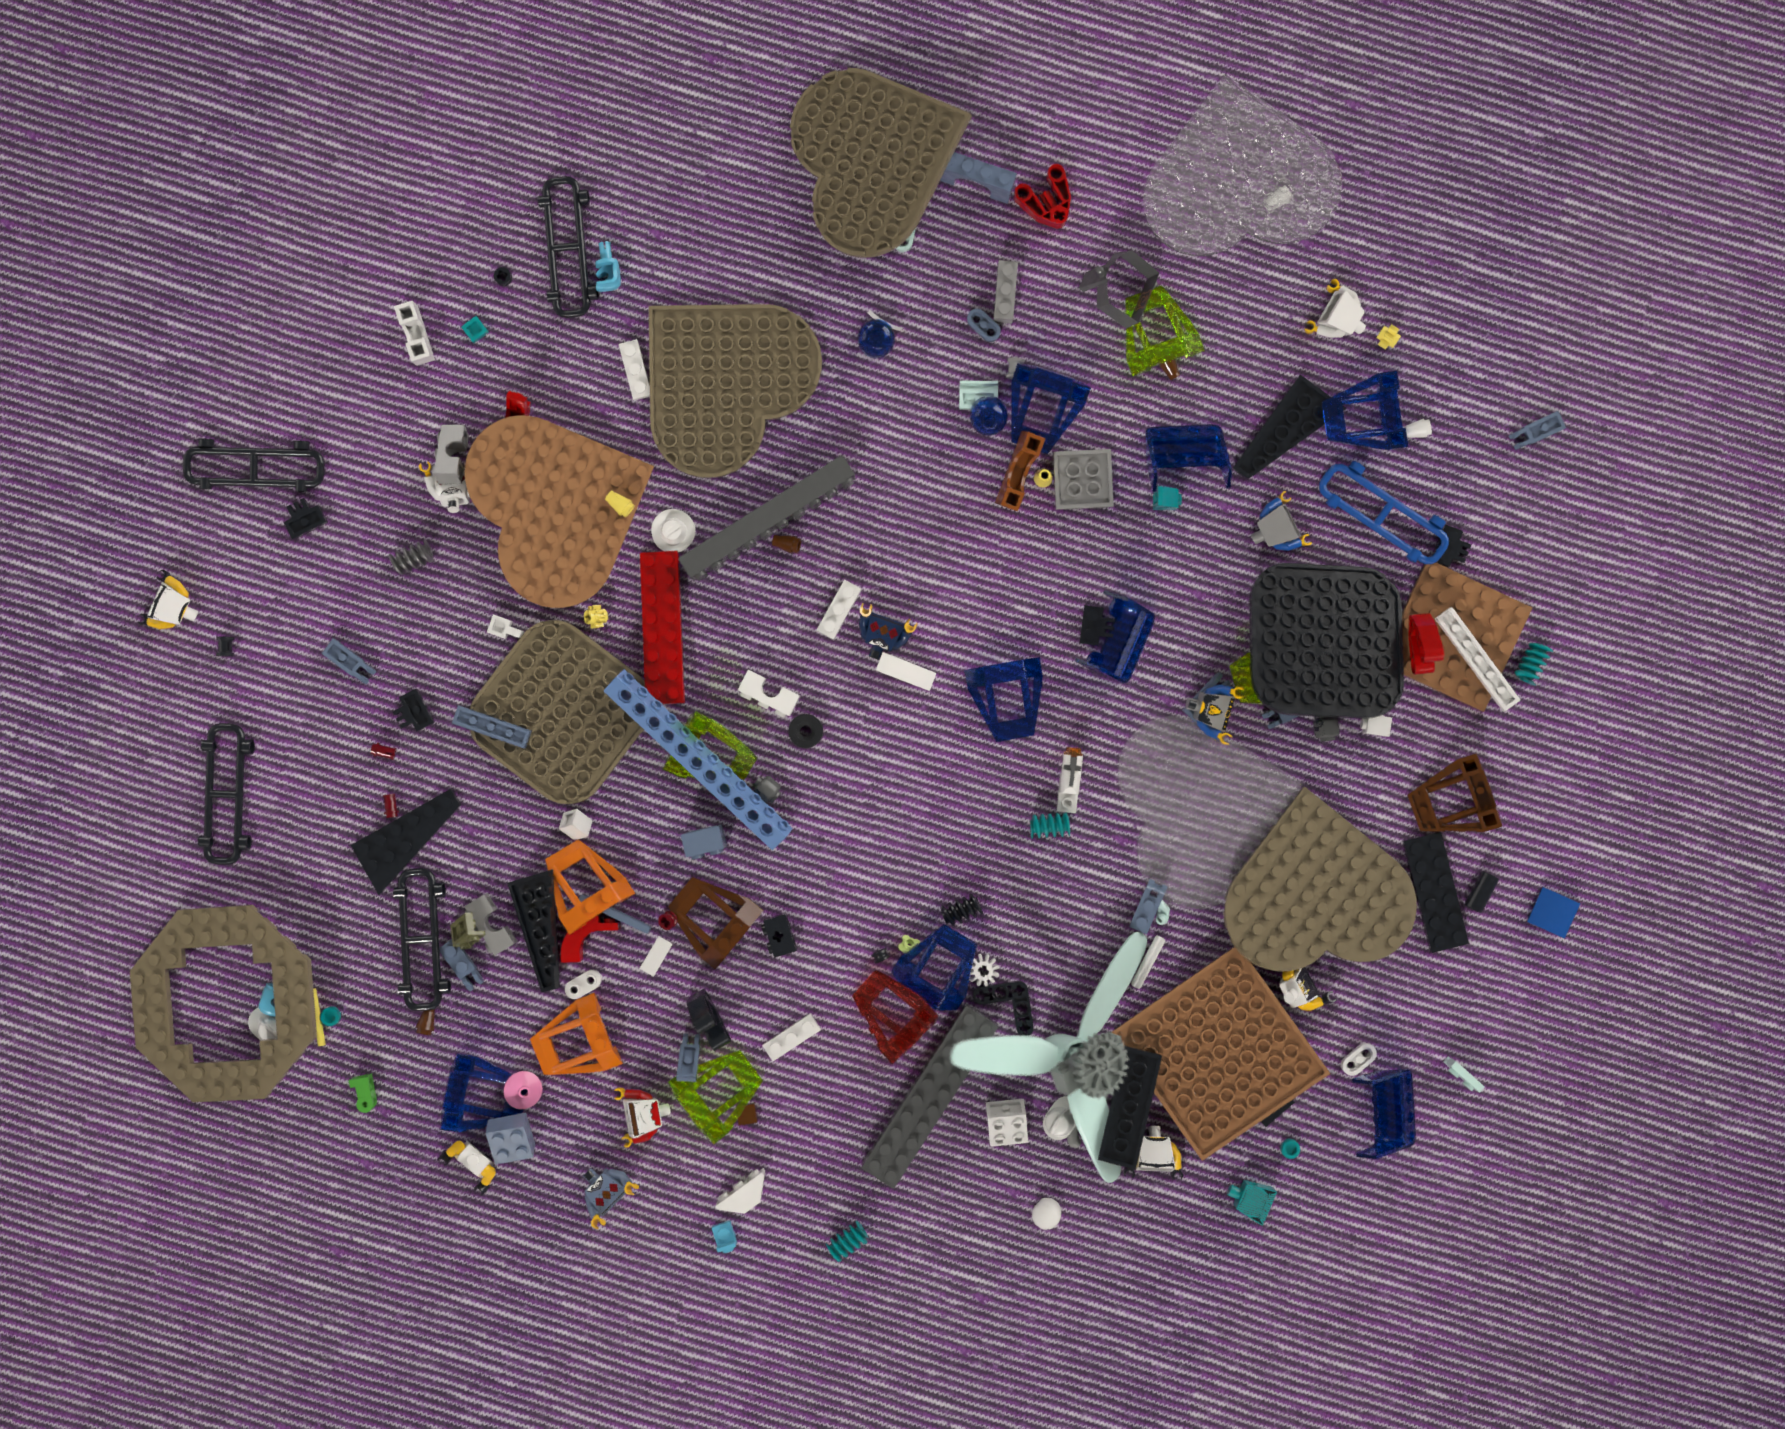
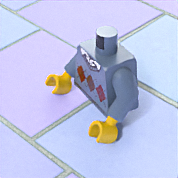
M590 1168L583 1175L590 1183L584 1192L587 1209L592 1219L591 1226L599 1230L597 1226L599 1221L601 1225L606 1224V1221L600 1218V1216L603 1217L625 1194L634 1195L632 1187L639 1189V1185L632 1183V1180L625 1172L604 1169L598 1175Z

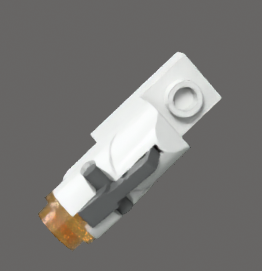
M1066 747V752L1063 754L1057 812L1076 813L1083 761L1082 748Z

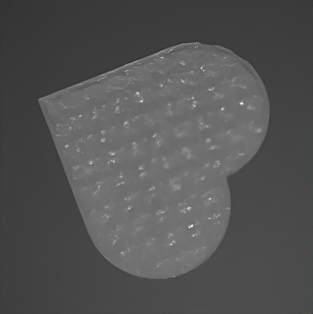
M1225 74L1152 168L1144 189V213L1147 223L1155 236L1172 250L1186 255L1209 256L1224 252L1241 241L1247 233L1268 243L1290 244L1313 236L1330 221L1341 198L1342 175L1334 154L1321 140Z
M1176 715L1153 719L1139 727L1129 737L1119 756L1117 779L1120 792L1128 807L1136 816L1144 821L1137 841V862L1146 884L1149 879H1152L1156 884L1168 886L1163 900L1174 906L1185 909H1205L1216 906L1226 900L1225 895L1230 883L1273 825L1276 824L1280 816L1293 802L1304 783L1230 738L1224 737V741L1229 743V745L1221 743L1220 739L1216 740L1205 735L1197 726V723L1190 717Z

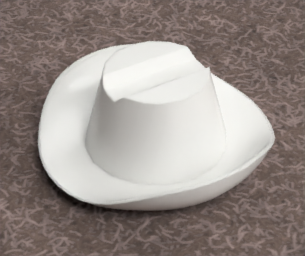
M677 509L665 510L659 513L652 523V538L655 544L663 551L678 550V552H681L694 539V522L683 511Z

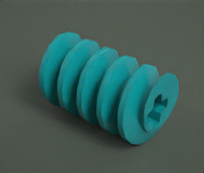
M1529 643L1528 646L1531 650L1527 649L1525 651L1527 656L1521 658L1524 663L1518 664L1520 670H1515L1514 674L1520 680L1536 686L1532 681L1533 679H1540L1536 672L1543 673L1539 666H1546L1547 664L1543 659H1550V656L1546 653L1554 651L1543 644Z
M1066 812L1063 813L1062 818L1059 813H1056L1054 819L1051 813L1047 815V819H1045L1044 814H1040L1039 820L1036 814L1032 815L1030 820L1031 839H1033L1034 833L1037 834L1038 838H1041L1042 833L1048 838L1050 832H1052L1054 837H1056L1057 832H1060L1061 837H1064L1065 831H1067L1070 836V822Z
M857 1220L855 1221L856 1228L849 1225L850 1232L843 1229V1237L836 1234L837 1241L830 1238L831 1245L826 1243L830 1254L838 1262L842 1261V1256L848 1257V1251L854 1253V1247L860 1249L861 1243L866 1245L868 1242V1235Z

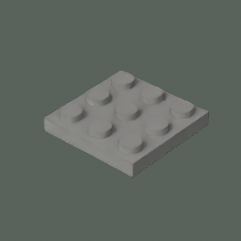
M1111 449L1053 452L1056 510L1114 507Z

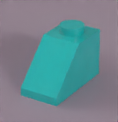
M1158 486L1153 490V510H1177L1179 505L1182 504V494H1179V489Z

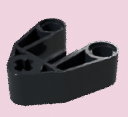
M702 989L688 997L687 1008L692 1024L698 1034L705 1033L713 1051L732 1042L707 991Z

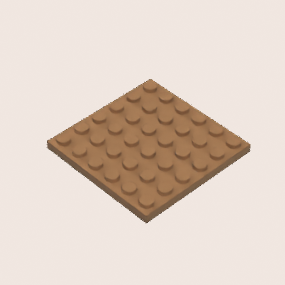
M1438 563L1424 564L1402 611L1404 676L1484 712L1491 695L1437 622L1444 648V660L1435 661L1434 673L1413 675L1408 641L1409 616L1430 613L1434 619L1449 607H1452L1502 674L1531 613L1532 607Z

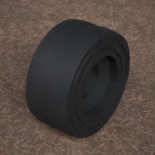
M811 714L798 715L789 725V737L800 748L814 747L822 739V723ZM805 725L809 726L812 731L808 737H804L800 733L801 728Z

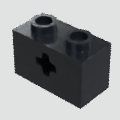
M787 913L763 920L764 924L761 925L764 936H768V951L770 954L773 953L774 958L797 951ZM776 931H778L779 934L783 933L781 940H779L777 937L774 938Z

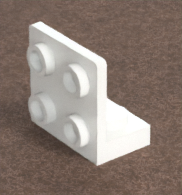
M1024 1099L986 1102L991 1147L1028 1142Z

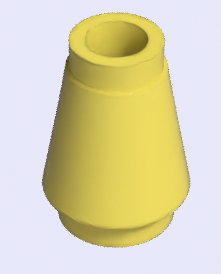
M1043 468L1035 472L1034 482L1037 486L1044 488L1052 483L1053 476L1048 469ZM1042 473H1045V475L1047 474V475H1048V478H1047V479H1043V478L1041 477V474H1042Z
M610 491L605 498L614 510L625 518L635 507L632 504V500L613 491Z

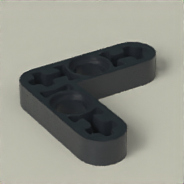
M1017 980L989 984L988 986H978L974 989L972 996L978 1004L1012 1000L1015 1026L1018 1034L1021 1036H1030L1034 1027L1027 985L1023 981ZM1019 984L1024 988L1020 995L1014 991L1011 992L1012 996H1009L1007 986L1011 985V989H1016ZM998 987H1002L1006 991L1005 995L1001 998L995 995V990ZM992 988L993 999H990V995L984 996V1000L976 997L979 994V990H982L983 993H989L988 989ZM1020 1003L1027 1005V1011L1023 1014L1018 1013L1016 1010L1017 1005ZM1029 1016V1019L1025 1018V1021L1030 1028H1027V1032H1023L1022 1029H1019L1023 1025L1022 1019L1018 1020L1017 1017L1024 1018Z

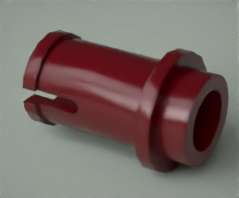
M377 742V744L373 743L370 754L374 755V757L380 756L394 760L397 748L383 746Z
M395 794L383 795L384 815H386V818L398 817L399 811H397Z

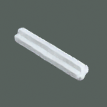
M1158 935L1155 936L1131 982V985L1135 988L1140 989L1165 943L1164 938Z

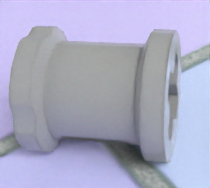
M1015 357L1008 358L1009 368L1006 378L1012 380L1023 379L1021 371L1025 360Z

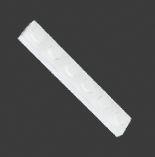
M1449 607L1434 618L1503 712L1520 701V698L1452 607Z

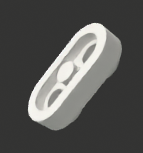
M588 970L572 979L565 986L566 995L571 999H578L596 989L601 984V974L596 970ZM588 977H593L594 983H589ZM573 986L577 987V993L572 992L571 988Z
M1369 1043L1360 1044L1342 1059V1070L1350 1076L1357 1075L1375 1060L1377 1055L1376 1049ZM1367 1049L1368 1054L1363 1056V1050ZM1349 1062H1353V1066L1351 1068H1348Z

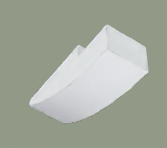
M884 652L876 668L878 672L930 691L936 676L935 672Z

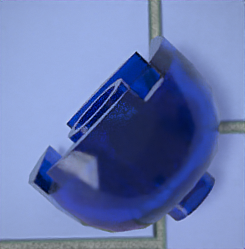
M872 319L865 322L858 333L859 348L870 358L885 357V355H888L893 350L895 345V333L892 327L886 321L880 319Z
M994 396L981 397L973 403L970 409V421L978 433L986 436L996 435L1007 424V408L999 398Z

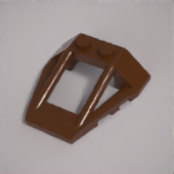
M1477 753L1455 760L1407 795L1420 831L1486 832L1503 826L1496 801ZM1461 768V774L1441 780ZM1466 780L1475 806L1437 819L1428 793ZM1477 814L1480 821L1471 823L1449 824Z
M695 877L688 881L668 906L670 911L677 916L679 926L697 954L714 969L719 966L764 911L748 897L733 893L727 889L725 890ZM703 893L732 918L715 940L686 915ZM715 893L741 905L742 907L738 912H735ZM693 932L709 946L707 950L699 942V940L696 938Z

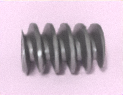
M425 539L424 545L419 541L417 542V548L410 545L409 552L406 548H403L402 555L399 551H396L395 558L392 554H389L392 566L401 575H404L406 571L411 572L413 568H419L420 565H426L427 561L431 563L434 560L432 549Z

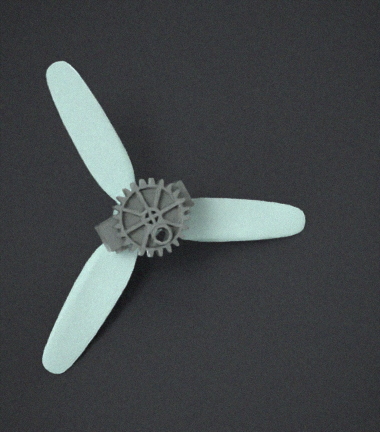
M1137 931L1127 938L1110 962L1085 1009L1076 1037L1067 1034H1054L1045 1040L1033 1036L980 1038L956 1044L951 1053V1060L955 1066L972 1071L1009 1075H1035L1050 1071L1056 1090L1067 1094L1070 1111L1081 1138L1100 1176L1107 1183H1112L1118 1179L1121 1166L1098 1160L1109 1114L1105 1098H1107L1108 1094L1113 1095V1089L1119 1090L1118 1083H1124L1121 1078L1122 1076H1127L1124 1069L1129 1068V1066L1125 1065L1129 1058H1127V1050L1124 1048L1121 1036L1110 1032L1100 1033V1035L1097 1033L1102 1029L1114 1011L1145 953L1147 946L1146 936Z

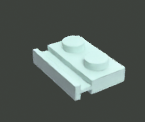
M960 381L959 410H998V381Z
M1449 1056L1443 1061L1450 1068L1448 1071L1456 1078L1460 1077L1463 1079V1085L1470 1091L1475 1089L1480 1093L1484 1089V1086L1457 1061Z

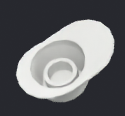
M259 1008L252 1011L248 1020L251 1032L259 1040L277 1039L276 1017L262 1013Z
M1067 1096L1056 1100L1043 1120L1045 1133L1054 1140L1067 1138L1076 1126Z

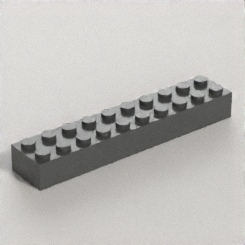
M841 455L678 559L692 580L701 581L708 576L707 573L712 569L717 571L722 568L724 562L728 559L733 561L741 555L739 552L744 549L748 551L754 548L758 540L770 538L773 535L772 532L777 528L782 530L789 525L788 522L793 518L798 520L803 517L805 511L809 508L813 510L819 507L823 499L828 498L829 500L838 494L837 491L839 489H847L854 484L853 481L856 479L855 474L844 456Z
M965 1002L863 1160L861 1166L863 1170L894 1189L970 1072V1070L962 1069L952 1063L951 1053L954 1046L967 1040L992 1037L999 1027L998 1023Z

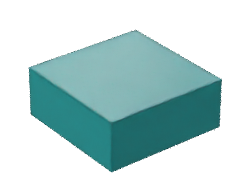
M477 316L461 326L473 343H476L489 333Z

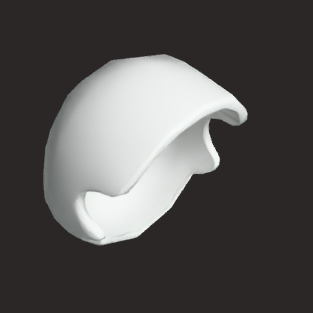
M1042 1198L1033 1207L1032 1220L1040 1229L1050 1230L1059 1223L1061 1207L1054 1199Z

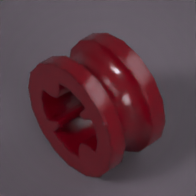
M666 911L659 916L658 923L662 929L670 930L677 925L678 919L675 913Z

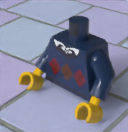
M864 603L861 604L859 629L865 643L872 646L869 653L871 658L880 660L883 650L891 652L901 648L908 642L912 632L918 626V623L915 626H910V619L903 624L871 612V604L868 610L863 608Z

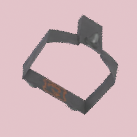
M1133 250L1116 252L1106 265L1096 266L1095 269L1085 272L1079 289L1085 292L1098 286L1097 308L1127 329L1143 319V312L1151 292L1157 286L1156 280L1159 272ZM1120 256L1147 278L1131 317L1111 305L1108 298L1107 272Z

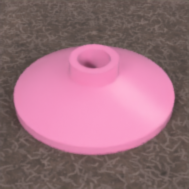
M529 1071L514 1073L504 1085V1097L507 1103L516 1109H527L534 1106L542 1095L540 1079ZM523 1089H527V1093L525 1095L521 1094V1091Z

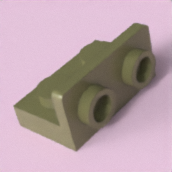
M464 913L450 925L453 947L469 949L486 935L485 931H475L476 922L473 919L472 913Z

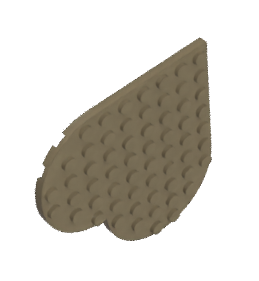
M848 68V70L838 72L835 70L823 75L822 79L814 85L811 84L801 95L794 108L790 123L792 138L790 140L794 153L800 163L812 175L818 178L812 197L813 217L823 238L841 253L858 258H870L886 254L905 242L917 227L972 115L950 104L859 68Z
M776 305L649 306L650 425L658 450L673 467L694 477L718 478L739 470L752 459L759 449L764 437L766 420L779 419L794 413L815 392L822 371V354L817 337L810 326L799 315Z
M1302 787L1230 883L1225 895L1223 917L1232 944L1245 959L1267 970L1293 971L1312 964L1325 951L1338 958L1354 962H1370L1390 955L1409 936L1416 918L1417 902L1413 884L1405 869L1393 857L1309 789Z

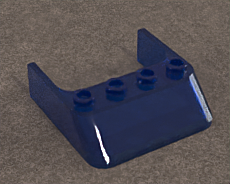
M1215 424L1157 426L1146 430V463L1152 492L1157 490V469L1218 467L1222 471L1226 489L1231 487L1232 467L1220 426Z
M1409 1069L1379 1070L1352 1078V1083L1372 1085L1373 1122L1375 1123V1142L1373 1146L1356 1152V1157L1379 1159L1414 1145L1416 1126L1411 1071Z

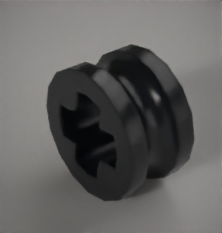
M499 267L495 270L493 276L500 286H507L512 282V274L507 268ZM502 272H503L505 275L508 274V276L505 277V278H506L505 281H502L501 279H498V277H501V276H500V273H502Z
M887 948L871 954V957L875 958V964L890 957L886 953Z

